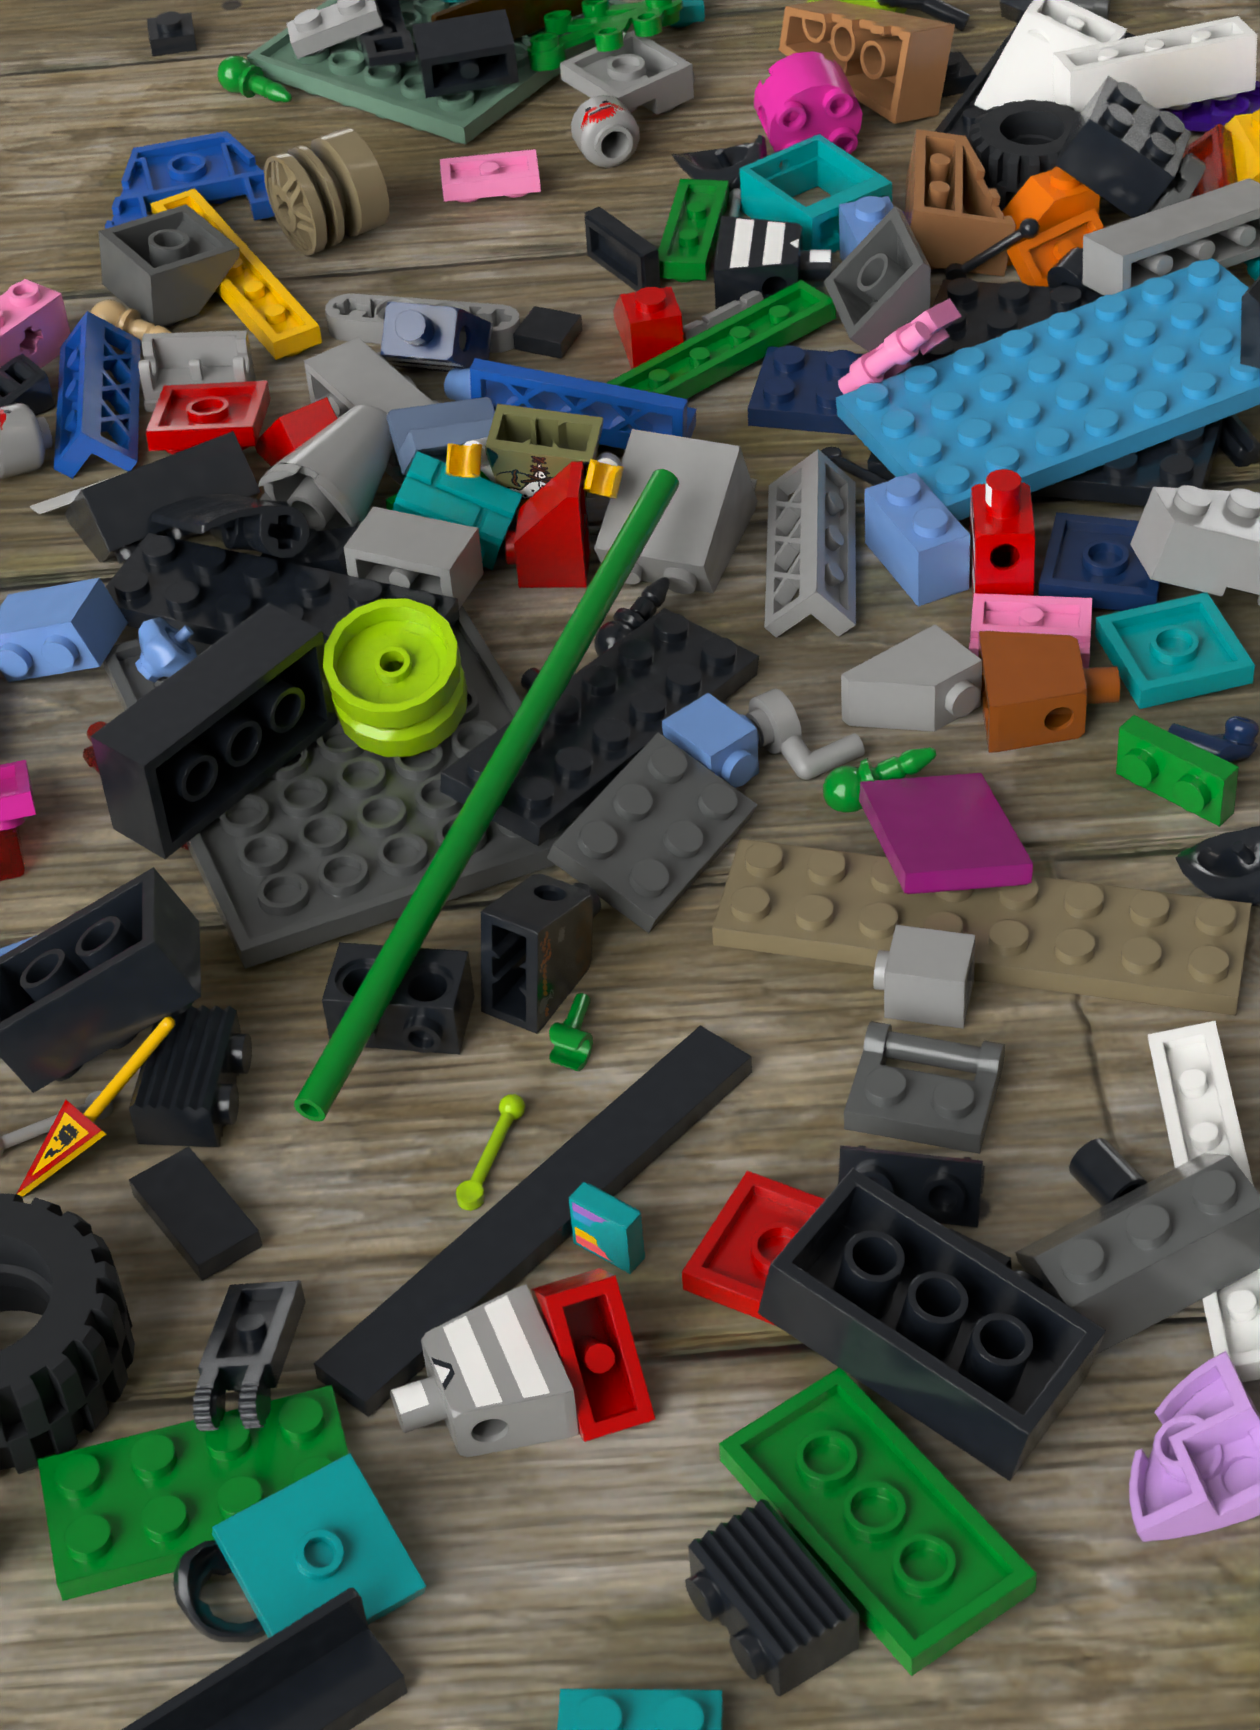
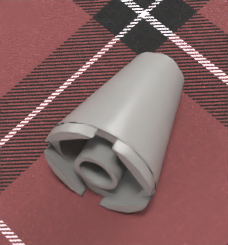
M354 406L270 467L260 479L258 487L263 485L264 494L259 500L286 501L290 507L296 508L304 514L309 528L316 531L359 526L369 513L394 449L387 421L388 414L375 406Z

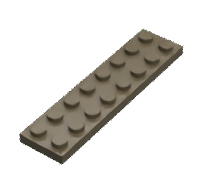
M740 839L713 922L712 936L714 946L875 967L878 951H890L896 925L975 935L974 981L1236 1016L1252 903L1032 876V883L1027 885L904 894L887 857Z

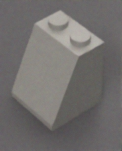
M632 429L620 465L624 467L618 495L617 498H610L594 547L599 561L602 563L653 472L658 469H665L672 472L678 478L679 487L625 584L634 585L640 581L653 583L662 577H666L670 581L669 590L681 594H691L694 590L714 593L758 502L741 447Z

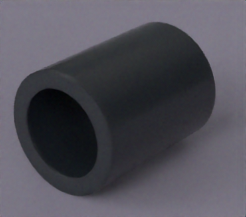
M1104 1138L1091 1140L1082 1146L1073 1156L1069 1165L1070 1174L1101 1206L1148 1183Z

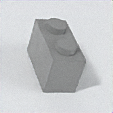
M374 506L343 547L349 576L457 598L459 609L484 574L478 528Z

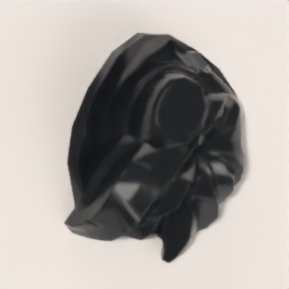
M758 135L754 143H745L725 149L672 154V158L691 179L729 181L730 192L734 188H740V168L767 157V146L765 137Z
M1260 826L1226 832L1208 838L1191 848L1182 850L1176 857V861L1186 878L1207 895L1215 899L1252 903V906H1260Z

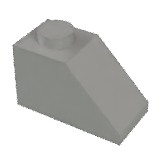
M934 624L841 674L842 721L849 726L936 731L954 720L968 715L974 709L981 706L982 660Z

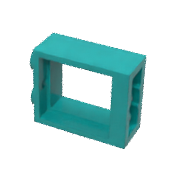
M820 134L740 168L741 211L752 219L798 223L802 226L803 250H832V253L840 250L839 204L855 202L866 196H889L892 202L891 181ZM817 186L831 195L807 207L792 198Z

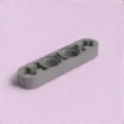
M354 293L336 296L329 300L325 306L328 332L335 339L350 341L359 337L365 343L381 344L386 304L391 301L456 307L491 322L493 327L490 352L492 353L513 349V333L520 326L518 311L511 306L502 304ZM460 331L459 344L461 350H463L466 343V332Z

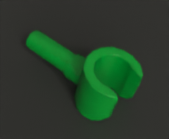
M578 993L573 1000L567 1019L563 1024L555 1022L549 1030L550 1041L555 1045L549 1054L550 1062L575 1071H581L585 1067L593 1047L592 1034L581 1030L591 1001L588 995Z

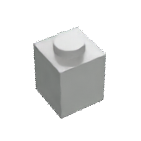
M896 925L890 951H878L874 969V989L884 991V1018L964 1029L974 984L975 935Z

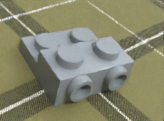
M634 30L626 33L624 46L618 50L600 52L594 47L560 63L561 80L590 98L600 95L615 97L630 112L642 105L658 115L672 111L675 106L694 98L693 85L695 83V75L692 63L647 37H637Z

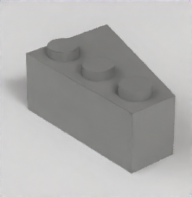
M1183 485L1179 488L1153 487L1130 543L1150 579L1218 596H1223L1226 587L1258 594L1257 601L1258 605H1260V493L1243 488H1236L1231 491L1204 490L1190 485Z

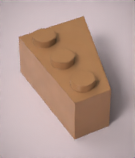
M916 129L906 178L905 217L931 270L937 268L946 269L953 263L964 264L1015 232L1016 224L1011 216H1004L1000 210L999 202L1001 197L996 189H989L983 180L985 169L966 136ZM1011 246L970 272L1004 277L1009 258L1007 250Z

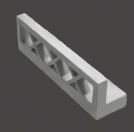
M819 449L769 485L764 628L776 638L810 614L838 637L856 625L855 481ZM795 491V493L788 502V496ZM799 588V597L791 601Z

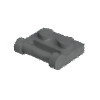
M870 1021L865 1035L863 1053L844 1109V1129L980 1154L1002 1074L1005 1044L983 1041L981 1047L892 1032L891 1024ZM889 1058L975 1073L976 1076L974 1081L886 1066V1061Z

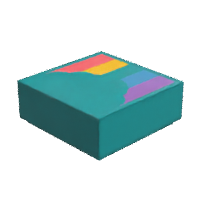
M583 1182L568 1198L574 1244L631 1274L645 1259L641 1211L599 1188Z

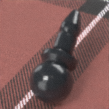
M662 577L647 586L641 593L642 597H638L630 609L619 608L613 616L614 620L605 623L599 628L594 639V647L598 656L654 616L657 608L665 601L670 585L668 578Z

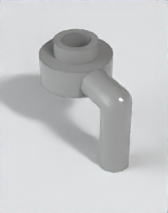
M779 689L769 690L753 697L749 702V713L745 716L757 727L759 735L758 747L764 746L772 754L781 752L796 775L801 779H812L865 754L863 742L855 733L810 752L801 738V725L795 708L788 697Z

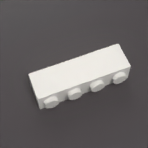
M1235 16L1054 52L1053 102L1075 108L1074 111L1082 112L1108 75L1117 82H1126L1134 86L1143 96V100L1156 109L1168 108L1179 110L1189 107L1193 102L1208 99L1230 100L1235 98L1238 93L1255 90L1257 34L1241 18Z

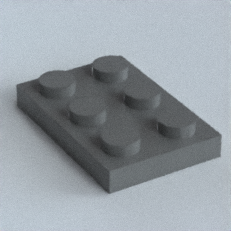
M658 732L553 843L547 859L580 883L592 887L600 898L647 933H650L751 819L758 804Z

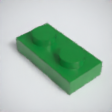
M1136 715L1130 717L1119 727L1116 774L1219 827L1234 814L1238 766Z

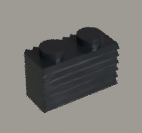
M191 1005L182 1014L172 1017L175 1020L174 1028L140 1068L129 1106L138 1144L218 1148L220 1147L221 1137H223V1127L234 1125L237 1120L239 1092L236 1081L239 1074H247L249 1072L252 1059L251 1037L249 1034L241 1033L237 1010L228 1006L223 1010L215 1005L212 1009H209L202 1005L197 1009ZM163 1019L153 1024L151 1033Z
M760 1499L754 1508L747 1507L742 1515H733L728 1523L721 1522L715 1531L708 1530L702 1539L694 1538L688 1546L691 1576L685 1580V1585L694 1606L701 1616L709 1622L717 1617L719 1618L721 1624L726 1626L729 1631L732 1651L744 1672L753 1680L763 1675L766 1682L772 1685L776 1695H784L859 1648V1612L767 1500Z

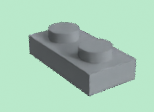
M338 0L336 4L321 10H305L298 14L293 21L287 22L290 42L297 59L383 26L376 0Z

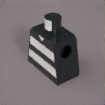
M732 216L721 217L714 264L715 309L733 300L739 301L741 296L752 290L761 292L763 298L766 299L800 280L825 281L832 273V250H803L802 226L798 223Z

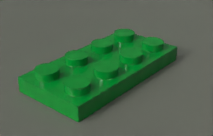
M841 1368L835 1369L719 1443L720 1461L757 1503L762 1499L767 1500L859 1612V1618L911 1676L1036 1591L1037 1573Z
M332 1385L271 1400V1410L268 1418H266V1424L262 1428L245 1429V1426H242V1420H240L239 1410L235 1409L225 1412L218 1430L199 1431L194 1420L38 1459L56 1583L62 1601L173 1573L180 1557L186 1551L204 1541L215 1540L212 1536L213 1526L349 1454Z

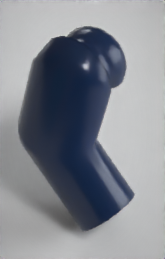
M1234 716L1226 721L1224 734L1209 735L1175 723L1171 725L1168 732L1228 762H1234L1249 758L1256 750L1258 744L1254 741L1259 733V726L1254 720Z

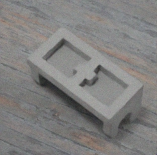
M247 330L143 334L141 343L145 360H139V374L146 412L154 411L164 385L255 381L256 379Z

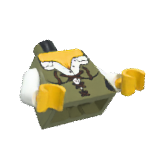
M497 404L488 437L471 440L463 445L448 443L446 475L461 478L480 477L481 470L492 482L523 494L519 507L572 461H583L585 478L583 490L586 491V499L599 496L617 498L624 467L620 466L619 458L612 453H603L597 457L603 428V417Z

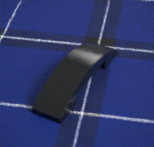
M376 0L383 26L359 35L368 69L416 62L415 48L410 31L406 30L399 0Z

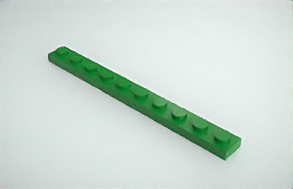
M800 280L612 379L607 384L684 399L691 398L698 392L765 357L768 346H786L836 319L835 305L831 297ZM480 470V477L491 481V480ZM397 494L385 499L386 509H393Z

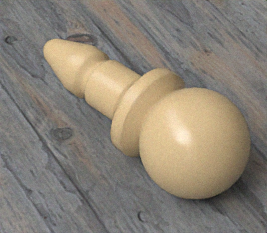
M115 300L100 301L90 312L141 341L143 334L172 333L165 327L155 326L153 323L141 320L139 311L132 308L127 310L125 306Z

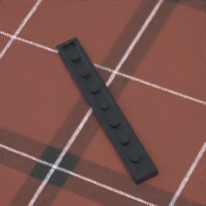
M700 1025L314 1363L317 1379L326 1386L332 1385L335 1393L369 1417L391 1397V1389L405 1385L425 1367L421 1339L426 1332L508 1292L573 1234L568 1198L583 1182L615 1196L752 1073V1056Z

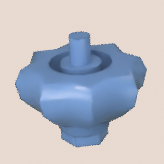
M161 617L144 621L138 630L141 655L135 664L137 670L151 682L155 683L163 676H172L198 656L195 647L187 641L194 634L187 625L179 631L177 628L170 626Z

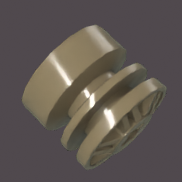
M349 127L339 129L312 140L310 148L299 145L289 149L288 153L284 151L266 160L264 181L276 220L290 243L305 256L322 251L325 246L329 247L341 243L344 234L354 237L386 224L389 217V196L385 179L370 147L355 130Z

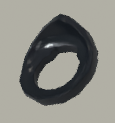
M215 1540L204 1541L186 1551L180 1557L173 1577L176 1601L191 1624L201 1634L219 1642H250L266 1635L258 1618L240 1624L227 1622L213 1615L209 1605L200 1600L202 1588L213 1574L227 1575L232 1573Z

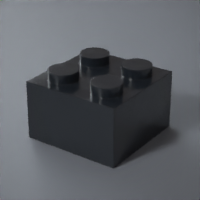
M1108 75L1074 121L1055 165L1130 217L1135 218L1146 214L1174 179L1191 132L1185 129L1183 122L1177 116L1168 111H1159L1143 100V96L1134 86L1126 82H1117Z

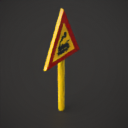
M165 1017L84 1114L69 1101L65 1100L17 1192L18 1195L25 1196L106 1135L103 1130L94 1124L95 1120L174 1028L175 1020L172 1017Z

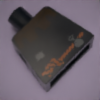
M533 874L481 911V1012L536 1034L545 1026L589 970L592 961L593 918L601 910V900L592 887L584 883L571 885L544 874Z

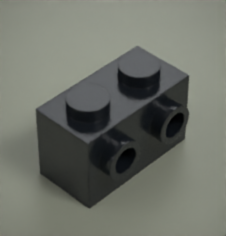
M505 9L412 25L418 66L426 98L519 82L515 44Z

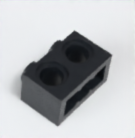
M339 942L322 997L329 1040L383 945ZM420 948L365 1048L406 1050L420 1053L460 1054L475 997L469 952Z

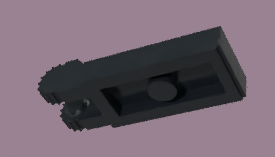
M300 1280L233 1284L229 1286L198 1366L200 1378L197 1383V1390H195V1396H193V1415L195 1418L194 1423H196V1428H199V1431L218 1430V1426H221L220 1421L223 1420L225 1415L226 1391L239 1393L238 1410L242 1426H245V1429L264 1427L266 1418H268L271 1410V1388H277L306 1303Z

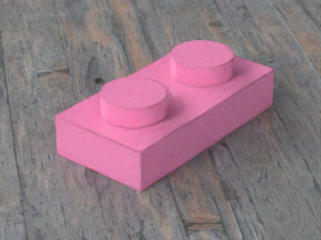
M536 149L440 159L444 202L459 201L469 203L480 198L496 196L518 198L528 193L541 192Z

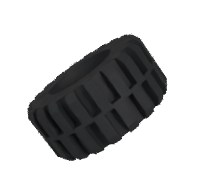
M0 1193V1312L25 1311L42 1315L38 1323L25 1336L7 1348L0 1350V1470L15 1467L17 1473L21 1474L38 1468L37 1460L52 1452H55L57 1455L70 1451L77 1446L78 1440L76 1436L86 1429L92 1433L109 1414L106 1401L116 1402L129 1379L126 1370L134 1361L135 1342L131 1332L133 1325L111 1252L103 1238L93 1234L91 1225L77 1214L69 1211L62 1214L61 1207L57 1204L36 1197L31 1204L24 1203L22 1196L18 1194Z

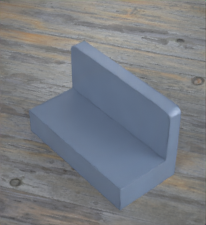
M481 397L390 410L387 415V421L402 475L408 473L417 451L446 463L448 443L463 445L471 440L488 437L495 414L491 399Z

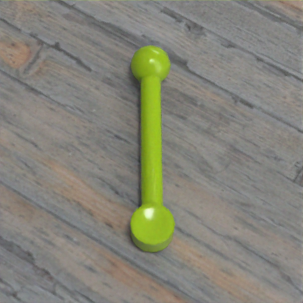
M508 1094L500 1100L499 1112L501 1115L470 1180L462 1182L456 1188L457 1203L461 1209L472 1211L483 1205L485 1200L483 1183L513 1120L521 1118L525 1112L526 1105L521 1096Z

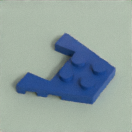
M228 131L133 148L121 180L123 187L121 196L114 199L112 205L113 218L106 221L105 229L146 217L148 212H152L150 203L194 188L210 204H221L229 201L234 196L247 195L254 220L275 217L265 187L264 170H261L256 165L255 156Z

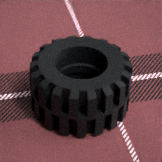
M1024 100L1004 103L1002 106H994L988 109L985 114H980L975 119V123L971 125L969 130V143L985 169L983 180L989 189H996L1001 197L999 202L1001 211L1008 205L1030 176L1050 171L1056 167L1055 163L1072 125L1081 112L1074 111L1075 108L1071 106L1060 105L1053 101Z

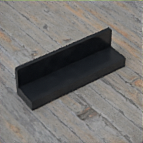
M352 1587L121 1730H350L408 1692L404 1675L369 1630L362 1597Z

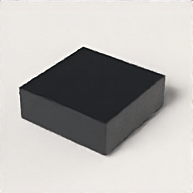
M534 306L513 333L514 348L519 351L561 359L582 332V317L580 314Z

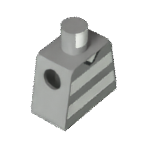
M527 1284L516 1287L426 1332L421 1339L428 1377L390 1390L393 1406L403 1433L444 1420L457 1453L467 1458L579 1435L574 1389Z

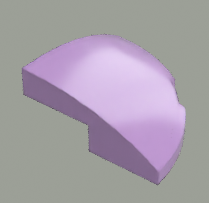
M1224 1351L1191 1372L1166 1396L1156 1409L1155 1414L1162 1423V1426L1155 1435L1149 1459L1142 1449L1135 1451L1129 1481V1501L1137 1534L1143 1542L1196 1535L1227 1527L1260 1515V1416L1227 1352Z

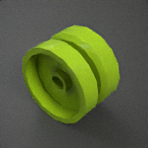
M407 598L380 599L355 608L334 627L325 643L323 669L343 731L361 749L384 757H410L436 748L456 731L466 712L467 684L461 666L457 640L449 622L431 606Z

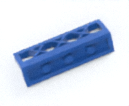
M86 311L60 347L54 470L72 479L92 453L127 472L131 471L138 462L139 360L141 340ZM110 345L122 350L123 354L117 355ZM106 370H110L120 384L116 385ZM108 400L120 415H115L104 401ZM107 431L116 443L102 437L101 432Z
M478 358L474 359L470 367L471 399L490 398L494 411L497 404L603 417V428L599 442L601 445L626 449L632 429L691 438L696 426V408L687 407L688 399Z

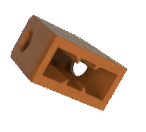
M979 631L978 657L982 660L981 704L988 753L1078 739L1085 733L1087 704L1119 703L1120 678L1118 667L1083 668L1079 642L1075 637L1056 634Z

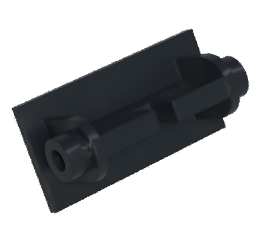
M841 1145L838 1184L854 1168L938 1223L978 1228L980 1198L983 1193L985 1177L983 1161L972 1160V1157H964L963 1159L870 1149L862 1145L858 1147Z

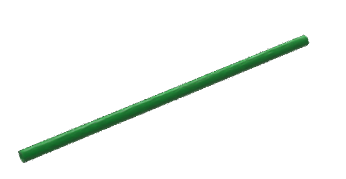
M658 469L650 477L294 1101L295 1109L303 1117L319 1122L323 1121L676 493L679 487V480L672 472Z

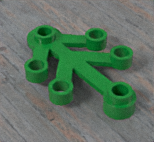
M583 0L584 18L572 19L569 10H557L544 15L546 32L530 38L531 45L527 48L530 69L534 71L557 69L560 67L561 62L567 60L565 49L594 38L598 51L609 52L618 50L624 46V37L631 24L634 26V32L637 37L657 35L663 31L662 27L672 25L680 20L679 11L683 8L682 0H644L637 3L610 5L609 0ZM572 32V33H570V34H567V35H564V36L558 38V35H562V34H566V33Z

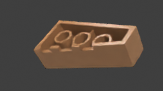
M819 0L785 6L779 51L787 56L794 53L814 51L824 54L826 60H830L833 63L834 59L841 65L857 100L892 123L897 124L938 116L955 24L837 0Z

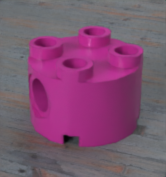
M814 51L794 53L777 61L768 69L770 76L765 80L764 84H762L761 80L759 81L755 89L754 108L774 153L818 134L849 154L855 151L858 146L857 135L861 129L862 110L841 65L834 59L833 63L830 60H826L824 54Z

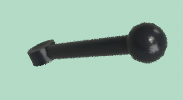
M1033 218L1024 219L1018 230L964 264L953 263L949 265L945 270L946 279L966 278L967 273L1021 239L1036 237L1040 230L1039 223Z
M826 447L821 450L840 469L873 486L888 481L843 458L841 450L837 447Z

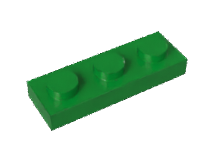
M680 179L658 249L660 278L674 279L678 282L706 281L719 237L721 217L725 216L729 202V181Z

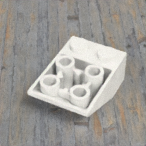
M1033 0L1022 16L974 105L987 111L994 106H1002L1004 103L1012 101H1053L1054 52L1124 39L1127 29L1067 0Z

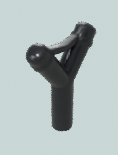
M878 0L879 5L888 8L920 10L942 22L955 24V28L960 31L964 30L970 18V14L942 0Z

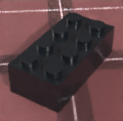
M268 603L91 735L113 829L163 859H167L334 727L338 720L332 700V693L323 669L325 644L322 630Z
M854 1168L848 1172L770 1264L758 1314L1008 1481H1011L1086 1379L1106 1332L1099 1325Z

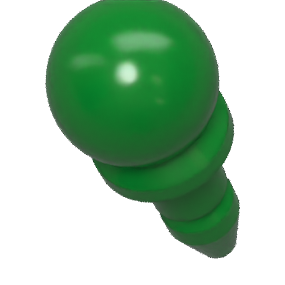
M229 56L218 67L217 76L219 83L225 90L231 93H241L248 98L258 94L274 102H290L292 100L291 94L281 84L264 77L263 70L260 67L251 65L242 56Z
M931 747L909 749L902 752L899 757L893 756L879 762L876 767L872 766L868 758L861 760L858 768L849 765L837 767L828 774L824 781V800L829 807L839 812L861 810L863 808L859 802L860 782L902 779L908 774L914 775L937 756L936 750Z

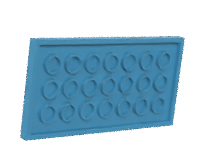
M1213 258L1196 261L1186 268L1161 277L1150 278L1135 287L1113 295L1102 296L1094 302L1067 312L1056 313L1046 320L1019 330H1010L1000 337L973 347L959 349L954 354L925 365L913 366L906 370V372L884 379L881 383L862 385L855 391L836 397L837 416L895 477L916 472L959 521L970 516L971 488L976 484H986L987 475L995 470L1008 469L1015 471L1021 476V483L1024 482L1029 485L1030 491L1034 492L1104 465L1112 460L1138 452L1260 405V369L1240 364L1241 300L1249 287Z

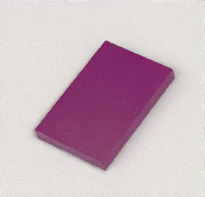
M982 773L860 782L859 802L904 894L1018 886L1032 883L1033 862Z

